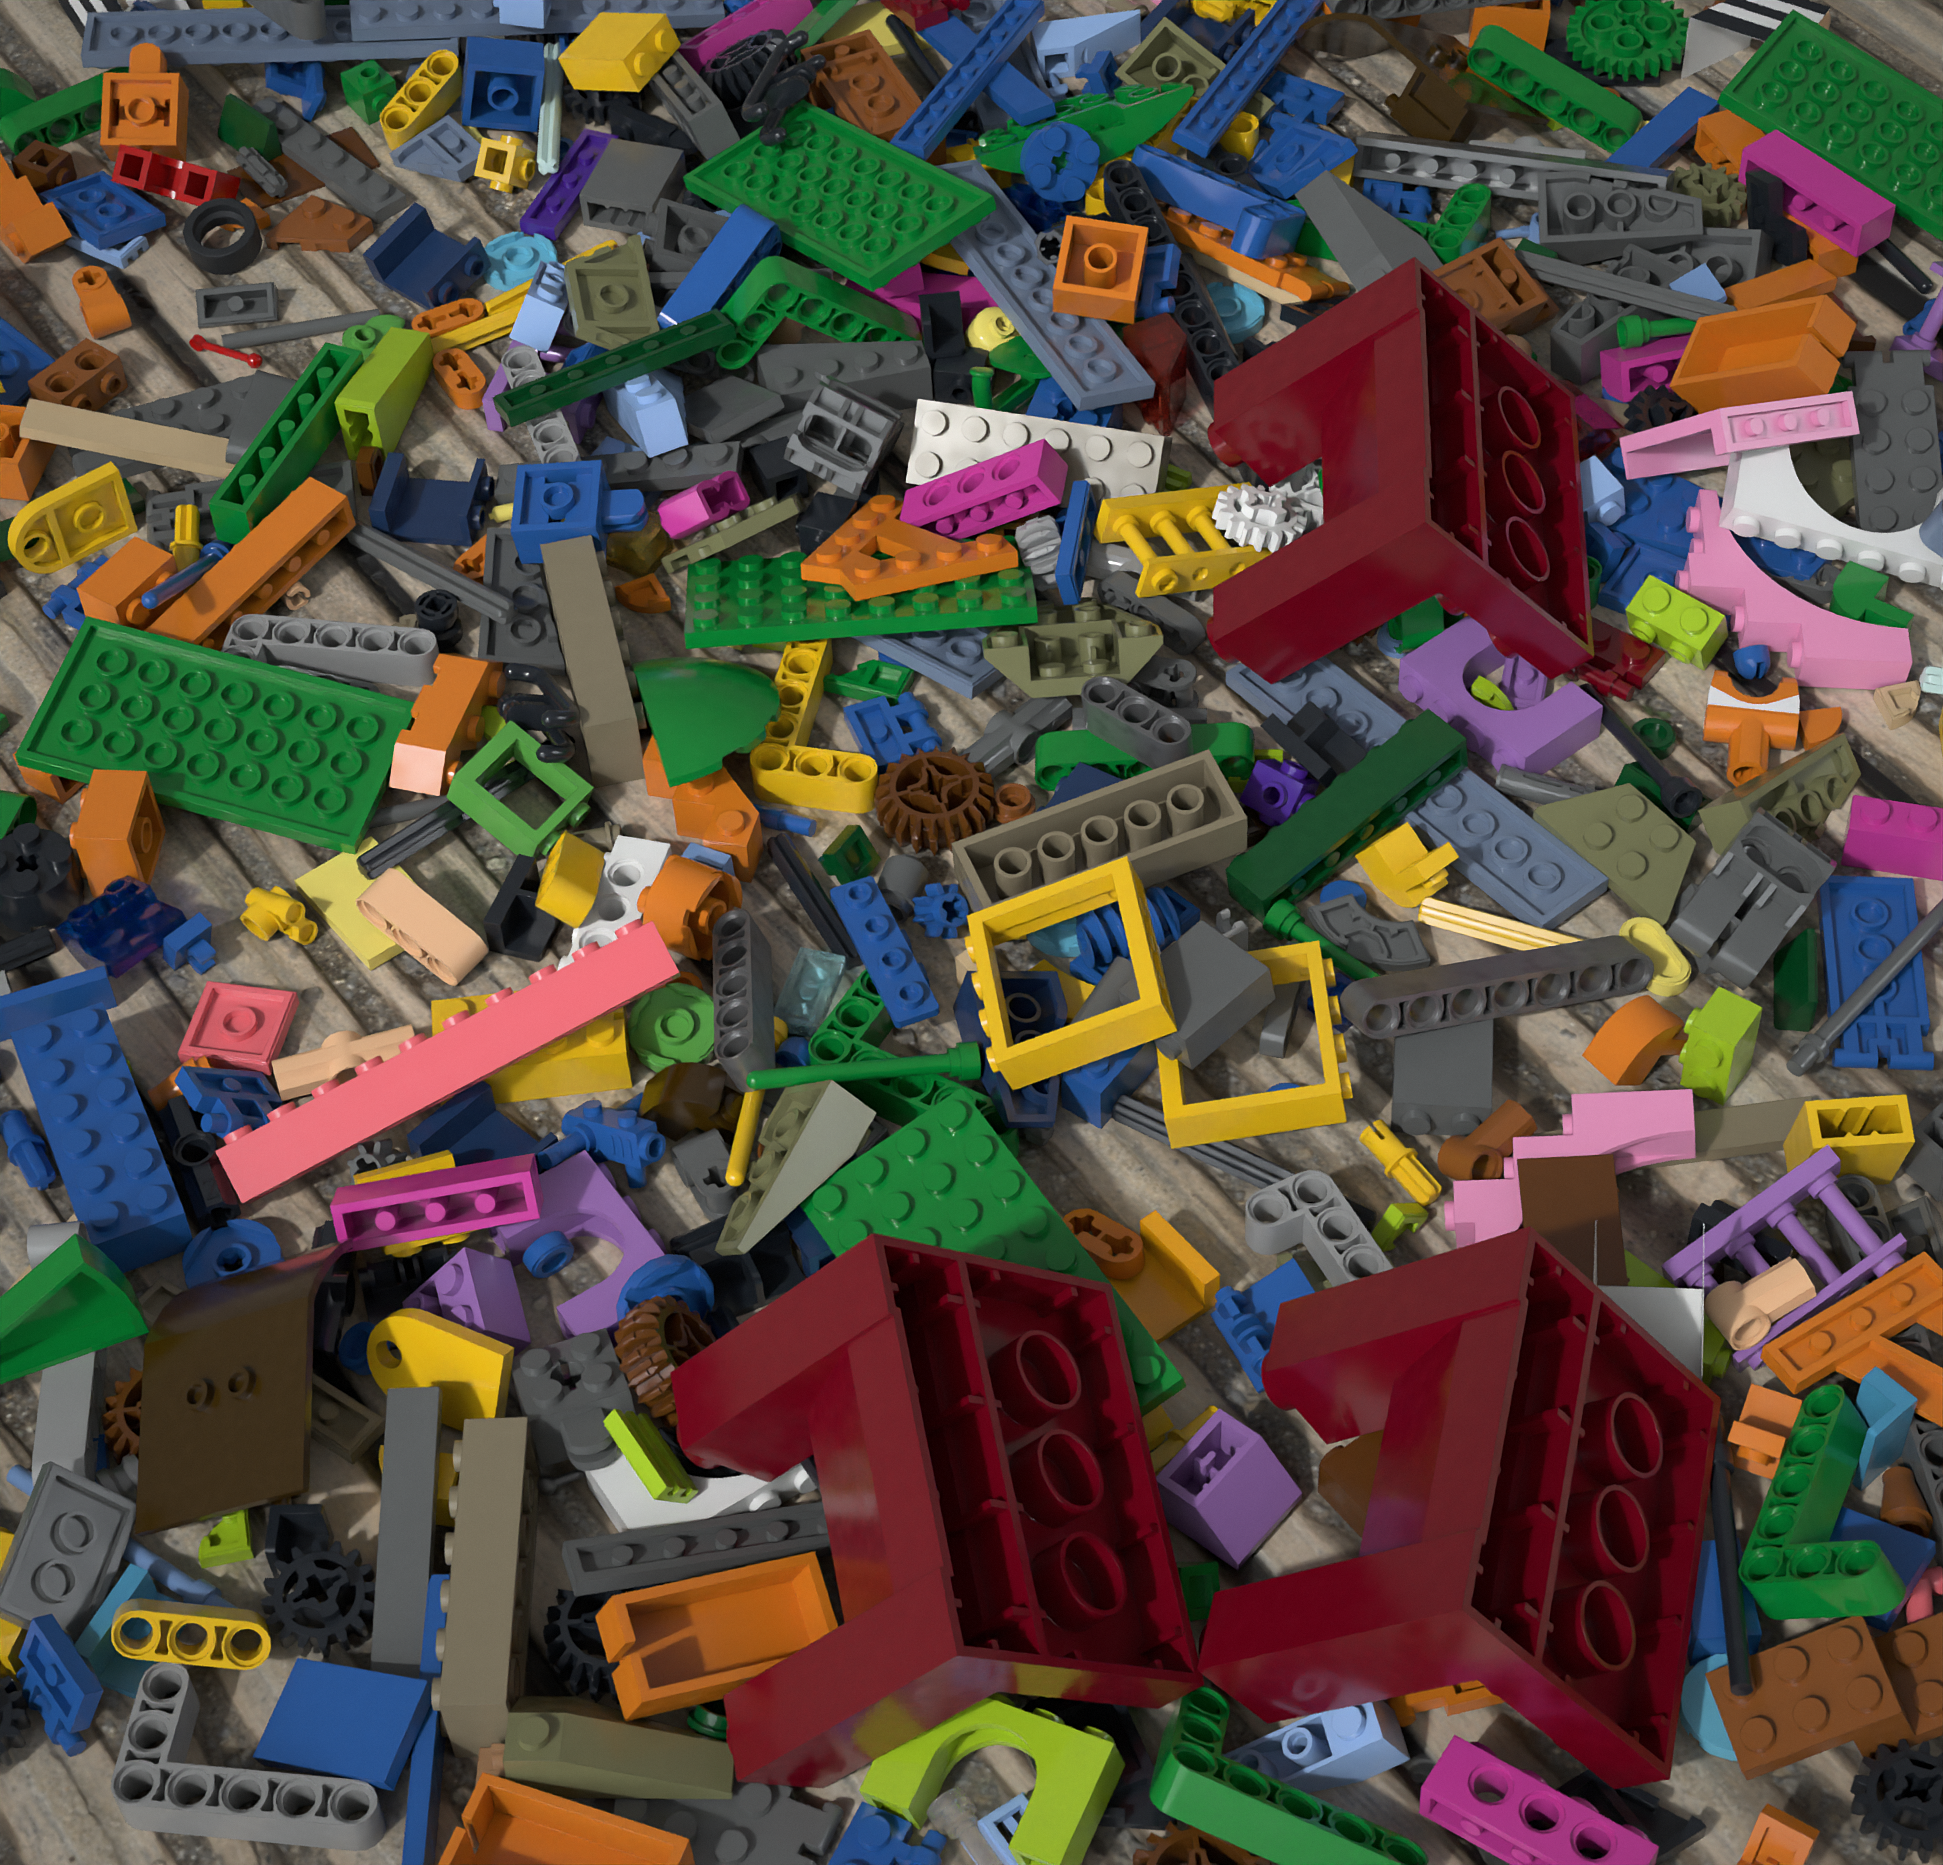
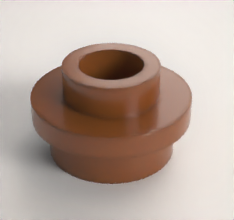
M1009 783L1001 786L996 791L994 818L998 822L1005 824L1035 813V798L1025 786L1018 783Z

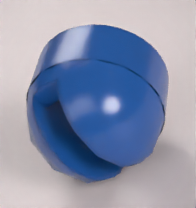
M1753 645L1733 652L1735 667L1738 673L1745 679H1753L1754 676L1759 679L1767 674L1771 666L1768 645Z
M798 1036L787 1038L776 1051L775 1062L785 1068L809 1066L808 1044L810 1041Z

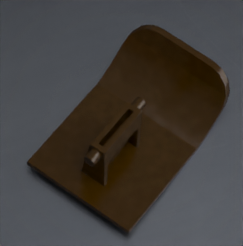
M1338 12L1315 17L1302 24L1296 32V40L1308 49L1348 58H1363L1394 47L1417 68L1401 96L1399 97L1392 93L1386 98L1384 103L1391 110L1389 115L1414 137L1464 143L1485 113L1544 126L1549 122V119L1537 109L1472 71L1467 62L1470 50L1454 36L1363 14Z
M353 1237L199 1283L178 1293L162 1309L152 1325L144 1344L135 1535L143 1537L271 1502V1505L292 1504V1499L301 1497L302 1493L309 1492L314 1299L330 1266L343 1253L353 1249Z

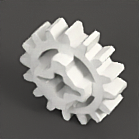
M1242 484L1240 490L1232 485L1228 486L1227 492H1219L1212 514V519L1216 520V529L1226 530L1224 537L1227 539L1233 538L1241 547L1247 544L1254 545V549L1257 552H1261L1262 547H1265L1274 553L1279 547L1282 548L1303 535L1307 523V518L1302 516L1303 508L1292 507L1294 503L1292 498H1285L1277 490L1272 493L1266 492L1265 488L1261 485L1256 489L1254 486L1249 487L1247 484Z

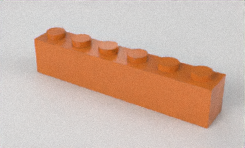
M1726 109L1698 118L1694 150L1706 163H1711L1712 169L1718 170L1724 166L1727 167L1726 175L1735 173L1739 175L1743 149L1764 137L1765 134L1761 129ZM1746 197V203H1745V208H1746V209H1747V197ZM1783 210V217L1806 228L1809 238L1807 260H1813L1837 278L1856 272L1858 257L1856 258Z

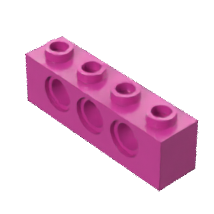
M1044 438L906 490L899 520L954 541L964 539L1060 504L1062 502L1068 465Z
M1455 1734L1421 1787L1419 1814L1510 1865L1656 1864L1659 1846L1652 1843L1641 1830L1630 1825L1621 1826L1599 1814L1598 1810L1588 1801L1579 1797L1570 1798L1548 1786L1547 1782L1537 1773L1528 1769L1519 1770L1498 1759L1497 1755L1486 1745L1475 1741L1469 1743ZM1483 1792H1491L1498 1795L1502 1800L1486 1802L1477 1795ZM1542 1820L1550 1824L1552 1828L1541 1831L1532 1828L1528 1822ZM1584 1848L1596 1849L1604 1857L1589 1859L1583 1856L1579 1850Z

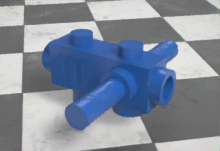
M644 1092L639 1093L614 1109L602 1107V1103L599 1100H589L565 1114L561 1128L566 1137L539 1152L538 1161L544 1169L549 1170L572 1155L586 1150L595 1163L612 1160L625 1164L628 1186L637 1189L647 1185L645 1167L662 1158L666 1149V1140L662 1134L657 1132L656 1122L637 1117Z

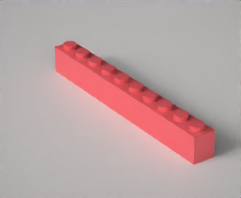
M637 919L622 926L614 932L618 939L601 948L597 941L590 943L571 954L575 962L558 971L554 964L549 965L530 975L528 979L531 985L514 993L512 988L508 987L485 999L488 1006L486 1009L470 1016L468 1010L459 1012L443 1021L441 1024L445 1030L427 1039L424 1033L418 1034L398 1045L401 1053L384 1062L381 1056H377L357 1066L354 1069L358 1075L357 1077L341 1085L338 1079H333L311 1091L314 1099L297 1108L294 1102H290L267 1114L270 1122L254 1131L250 1125H246L226 1135L223 1138L226 1146L215 1152L242 1204H251L355 1149L359 1143L372 1140L680 977L681 974L653 921L643 925L641 919Z

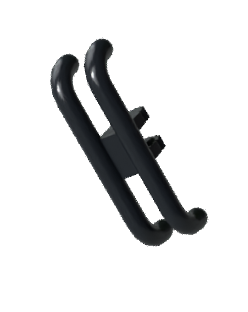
M804 30L794 32L775 47L741 108V116L748 122L761 120L768 115L759 133L760 142L767 147L776 146L787 139V131L780 127L793 103L808 94L809 86L816 79V72L826 66L825 57L823 55H815L805 62L778 73L787 57L808 42L809 35ZM764 98H765V100L768 102V104L770 105V107L772 108V110H771L770 113H769V106H768L766 103H763V102H762Z
M508 664L504 669L506 678L534 684L541 690L543 695L515 693L513 695L512 693H505L504 696L501 695V699H498L499 702L496 704L499 715L503 717L506 724L511 720L522 730L541 731L551 745H541L537 749L536 756L539 761L544 763L569 761L575 755V746L562 729L573 727L580 721L579 709L554 678L544 669L527 664Z

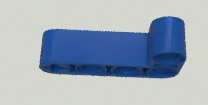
M746 204L739 205L663 307L657 318L659 330L713 309L721 311L762 259L769 256H779L782 249L779 225Z

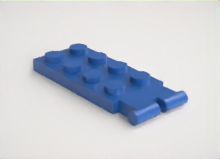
M1830 875L1826 882L1817 890L1816 896L1828 1019L1918 925L1913 878ZM1922 950L1910 960L1839 1036L1840 1048H1833L1832 1052L1833 1067L1877 1069L1878 1058H1887L1888 1069L1933 1070V1051H1923L1922 1036L1927 1037L1930 1027Z

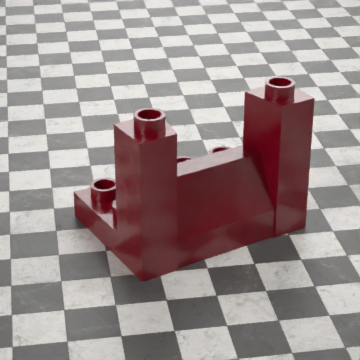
M1416 257L1406 261L1214 381V422L1208 427V439L1214 453L1225 465L1236 468L1245 462L1271 487L1322 457L1323 484L1322 525L1213 587V616L1207 621V634L1212 647L1224 661L1231 664L1240 661L1272 685L1434 595L1441 606L1450 614L1460 615L1465 612L1487 629L1492 643L1503 656L1514 659L1520 655L1550 680L1594 658L1575 395Z
M1531 1226L1280 1303L1270 1350L1265 1355L1261 1366L1263 1387L1271 1402L1284 1411L1296 1409L1327 1445L1384 1429L1359 1556L1214 1592L1208 1622L1202 1629L1199 1637L1197 1671L1267 1724L1478 1680L1488 1691L1500 1697L1551 1738L1559 1748L1571 1754L1613 1789L1669 1780L1721 1398Z
M872 1233L670 1372L678 1418V1442L684 1454L697 1466L705 1469H714L722 1465L762 1481L771 1482L814 1454L845 1622L823 1637L723 1695L728 1723L726 1738L729 1750L733 1755L737 1782L823 1789L995 1692L1160 1709L1204 1685L1203 1676L1197 1671L1199 1659L1111 1284Z

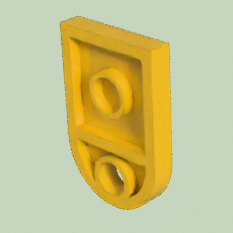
M110 461L36 498L23 507L13 519L8 531V546L17 561L31 572L39 574L53 573L137 532L138 528L118 468ZM39 537L38 542L33 547L24 549L28 541Z
M404 1308L395 1311L374 1327L367 1343V1360L373 1378L386 1395L388 1388L440 1387L443 1392L441 1423L462 1432L464 1419L505 1418L515 1347L417 1308ZM387 1341L394 1343L401 1352V1360L396 1359L389 1352Z

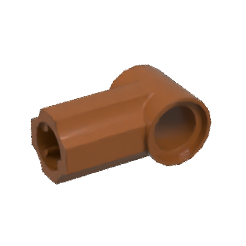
M1508 1099L1467 1137L1459 1134L1448 1138L1439 1150L1438 1168L1443 1175L1456 1181L1500 1179L1503 1173L1504 1157H1510L1513 1154V1137H1532L1538 1127L1533 1117L1523 1109L1520 1103Z

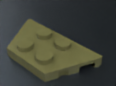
M640 235L629 236L625 245L613 250L609 246H605L595 250L590 256H581L566 262L564 278L575 336L577 338L612 350L660 331Z
M1845 438L1789 445L1792 464L1799 481L1809 496L1824 511L1838 520L1846 514L1848 508L1855 506L1850 447Z
M800 491L780 501H777L776 497L772 496L743 509L729 518L704 528L703 531L706 537L660 560L667 574L672 573L798 514L806 507Z
M1630 783L1538 806L1533 811L1532 819L1609 878L1608 888L1641 917L1657 921L1666 930L1673 906L1682 887L1685 873L1694 854L1696 840Z

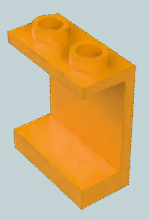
M1154 1210L1140 1220V1237L1145 1254V1266L1142 1271L1128 1279H1114L1107 1275L1105 1276L1159 1345L1215 1306L1217 1302L1215 1295L1220 1290V1273Z

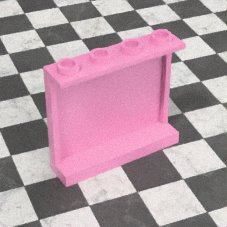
M1848 391L1720 408L1619 439L1626 479L1632 480L1729 466L1731 453L1844 438L1860 434L1853 392Z

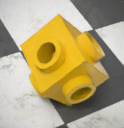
M501 135L500 141L482 137L474 176L491 181L490 188L510 194H512L513 187L527 190L529 181L534 177L536 170L534 160L536 152L523 148L524 141L521 139Z

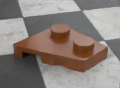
M311 195L264 236L267 248L272 250H279L283 242L300 243L302 251L329 250L331 252L350 253L374 230L370 218Z

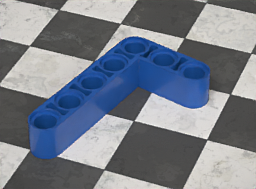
M1145 144L1136 145L1131 162L1135 163L1139 168L1154 198L1234 231L1230 248L1239 254L1255 259H1265L1294 252L1307 216L1306 211L1156 147Z

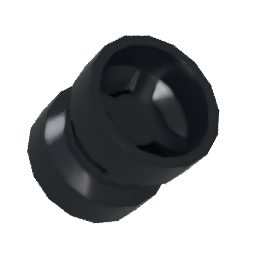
M436 589L420 595L414 606L416 618L420 623L419 628L429 630L435 635L439 650L455 646L463 637V627L458 616L459 608L454 594L447 590Z

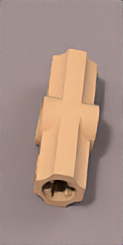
M412 1025L361 1037L360 1034L354 1031H339L328 1036L323 1041L321 1048L271 1061L281 1100L285 1101L311 1094L312 1090L333 1079H338L341 1085L357 1077L358 1075L354 1069L374 1057L381 1056L384 1062L401 1053L398 1045L415 1036Z

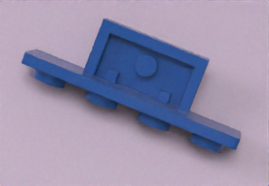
M300 61L293 64L264 62L266 88L272 89L281 95L300 98L303 120L311 122L316 111H322L327 98V90L323 89L325 68L321 67V61Z
M868 876L832 888L830 890L831 900L894 1026L902 1028L939 1015V1004L930 989L926 969L922 962L917 963L915 960L909 936L905 929L900 930L874 878Z

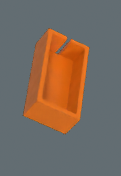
M1827 294L1699 317L1669 387L1683 400L1689 402L1698 414L1720 408L1828 394L1841 364L1837 359L1844 356L1857 324Z
M815 1551L614 1595L595 1616L608 1664L618 1661L620 1664L612 1673V1678L625 1721L723 1699V1695L838 1628Z
M482 1772L461 1815L465 1829L456 1826L438 1865H695L690 1839L485 1772ZM473 1847H474V1848H477V1851H476L475 1854H474V1851H473Z

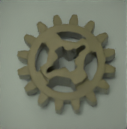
M1690 163L1689 170L1678 166L1675 170L1672 192L1701 199L1703 227L1716 228L1718 223L1729 227L1731 219L1739 220L1741 218V211L1745 210L1747 193H1745L1746 186L1738 182L1739 175L1737 173L1726 175L1727 167L1722 166L1718 170H1714L1711 163H1706L1705 166H1697L1695 163Z

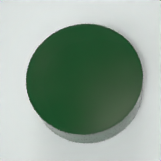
M1645 718L1637 721L1631 729L1660 760H1664L1672 754L1676 733L1668 722L1658 718Z

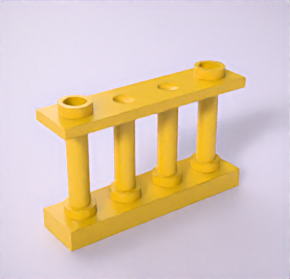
M1250 482L1103 499L1093 530V534L1100 544L1125 541L1143 565L1135 591L1138 598L1212 589L1272 554L1265 547H1262L1261 552H1257L1254 549V545L1248 544L1249 546L1232 548L1221 532L1216 529V520L1212 519L1220 491L1227 492L1230 485L1240 490L1242 484H1247L1249 487L1252 486ZM1199 532L1212 550L1195 552L1182 534ZM1162 536L1175 555L1158 557L1145 538Z

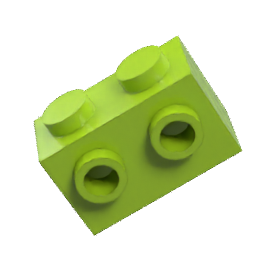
M1652 575L1647 577L1625 609L1629 629L1636 637L1644 642L1657 644L1666 649L1678 661L1685 664L1691 663L1703 671L1728 637L1725 615Z
M1721 987L1716 989L1703 1009L1696 1006L1689 1015L1684 1027V1033L1688 1034L1689 1037L1678 1059V1062L1683 1064L1680 1085L1692 1089V1092L1699 1097L1708 1098L1724 1106L1751 1068L1763 1007Z

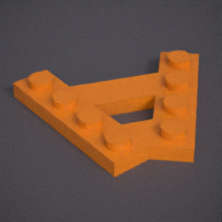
M877 495L863 505L800 564L802 580L841 585L855 601L1018 567V551L1002 535L984 534L978 536L975 541L959 543L899 520L904 501L895 500V497L891 495ZM876 551H880L894 558L878 560L871 556Z
M1924 1251L1764 1345L1760 1358L1794 1395L1834 1371L1861 1384L1862 1378L1877 1366L1918 1399L1914 1411L1916 1414L1943 1427V1368L1888 1340L1915 1323L1943 1336V1269Z

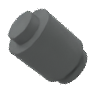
M909 854L889 857L877 882V886L897 924L905 923L908 917L914 915L916 904L912 900L915 897L922 896L929 878L928 870L917 857Z

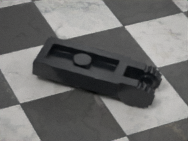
M615 102L608 109L611 134L618 135L620 140L684 150L687 174L701 165L699 156L693 155L698 148L686 133L679 130L677 126L621 102Z

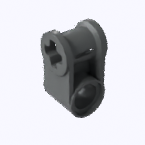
M1153 655L1127 684L1130 688L1166 708H1198L1199 697L1193 689V684L1197 678V670L1190 661ZM1181 671L1183 672L1184 677H1180ZM1172 699H1175L1176 705H1173Z
M714 1128L671 1147L670 1153L676 1170L684 1185L692 1192L704 1216L709 1221H713L729 1214L733 1203L743 1192L739 1186L733 1187L726 1182L725 1175L730 1154L718 1130Z

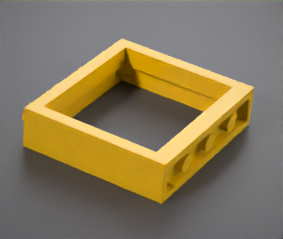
M1127 856L967 915L970 935L966 936L964 940L972 962L977 966V972L972 973L971 977L975 991L980 1000H983L985 1007L979 1010V1018L985 1034L991 1038L992 1046L986 1048L987 1059L993 1073L1000 1071L1012 1090L1178 1031L1144 886ZM1118 901L1140 1000L1014 1045L994 946Z
M1319 940L1248 951L1247 953L1270 969L1273 986L1306 980L1311 981L1325 1083L1186 1105L1182 1062L1177 1058L1174 1060L1166 1058L1157 1048L1164 1121L1171 1149L1347 1122L1344 1099L1353 1098L1350 1074L1349 1072L1340 1073L1339 1063L1348 1062L1343 1033L1334 1034L1333 1025L1342 1024L1338 995L1328 996L1327 989L1336 986L1332 958H1322Z

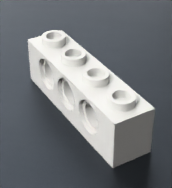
M618 835L612 851L604 854L603 858L605 861L596 899L584 921L577 929L573 930L572 948L568 956H562L558 970L575 962L571 954L582 947L597 941L601 948L618 939L614 932L622 926L637 919H641L643 923V913H640L637 909L639 895L646 886H652L655 878L663 869L665 861L672 855L671 844Z

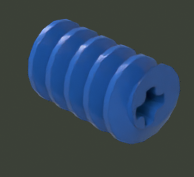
M1157 886L1149 888L1146 893V899L1158 946L1161 947L1165 945L1164 931L1168 930L1175 941L1180 938V922L1167 894ZM1118 901L1113 902L1111 906L1108 904L1094 909V912L1089 911L1076 917L1077 942L1087 967L1090 969L1095 967V953L1097 952L1100 953L1106 963L1112 962L1113 947H1117L1123 958L1130 956Z

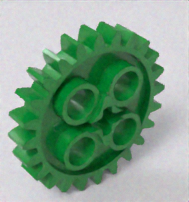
M1585 0V7L1576 6L1575 15L1569 16V25H1567L1566 32L1567 50L1573 52V61L1582 60V69L1594 66V75L1597 76L1606 71L1608 72L1609 80H1612L1617 74H1621L1624 81H1628L1630 75H1636L1642 81L1647 72L1654 77H1659V68L1670 72L1672 70V62L1678 64L1682 62V55L1685 53L1689 18L1683 17V8L1674 9L1675 1L1673 0L1662 3V0H1598L1597 2Z

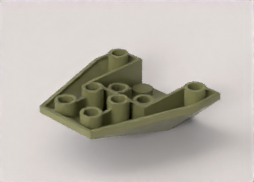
M1081 597L1079 604L1054 606L1053 601H1036L1038 623L998 626L982 639L984 658L1031 698L1080 695L1085 682L1098 676H1108L1127 685L1163 645V634L1158 625L1108 603H1097V598Z

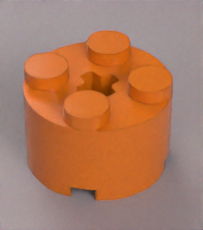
M672 854L665 861L663 869L655 878L652 886H646L641 891L637 901V909L640 913H643V925L653 921L668 950L701 961V958L712 960L713 926L723 914L733 910L734 907L741 909L743 900L742 888L736 876L692 859Z

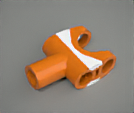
M1715 670L1705 710L1703 741L1729 744L1726 774L1727 779L1734 786L1738 787L1768 771L1770 749L1794 751L1800 707L1796 678L1782 677L1777 690L1772 694L1764 697H1752L1744 695L1734 687L1731 677H1728V671Z

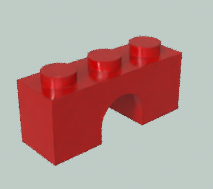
M120 144L111 181L200 206L204 202L217 198H232L236 200L241 178Z

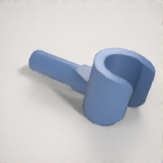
M1053 72L1049 73L1047 79L1051 88H1048L1052 100L1056 102L1066 99L1065 94L1068 92V85L1066 83L1060 84L1056 74Z
M1538 212L1532 215L1529 226L1495 230V239L1498 237L1502 239L1527 237L1530 241L1539 244Z

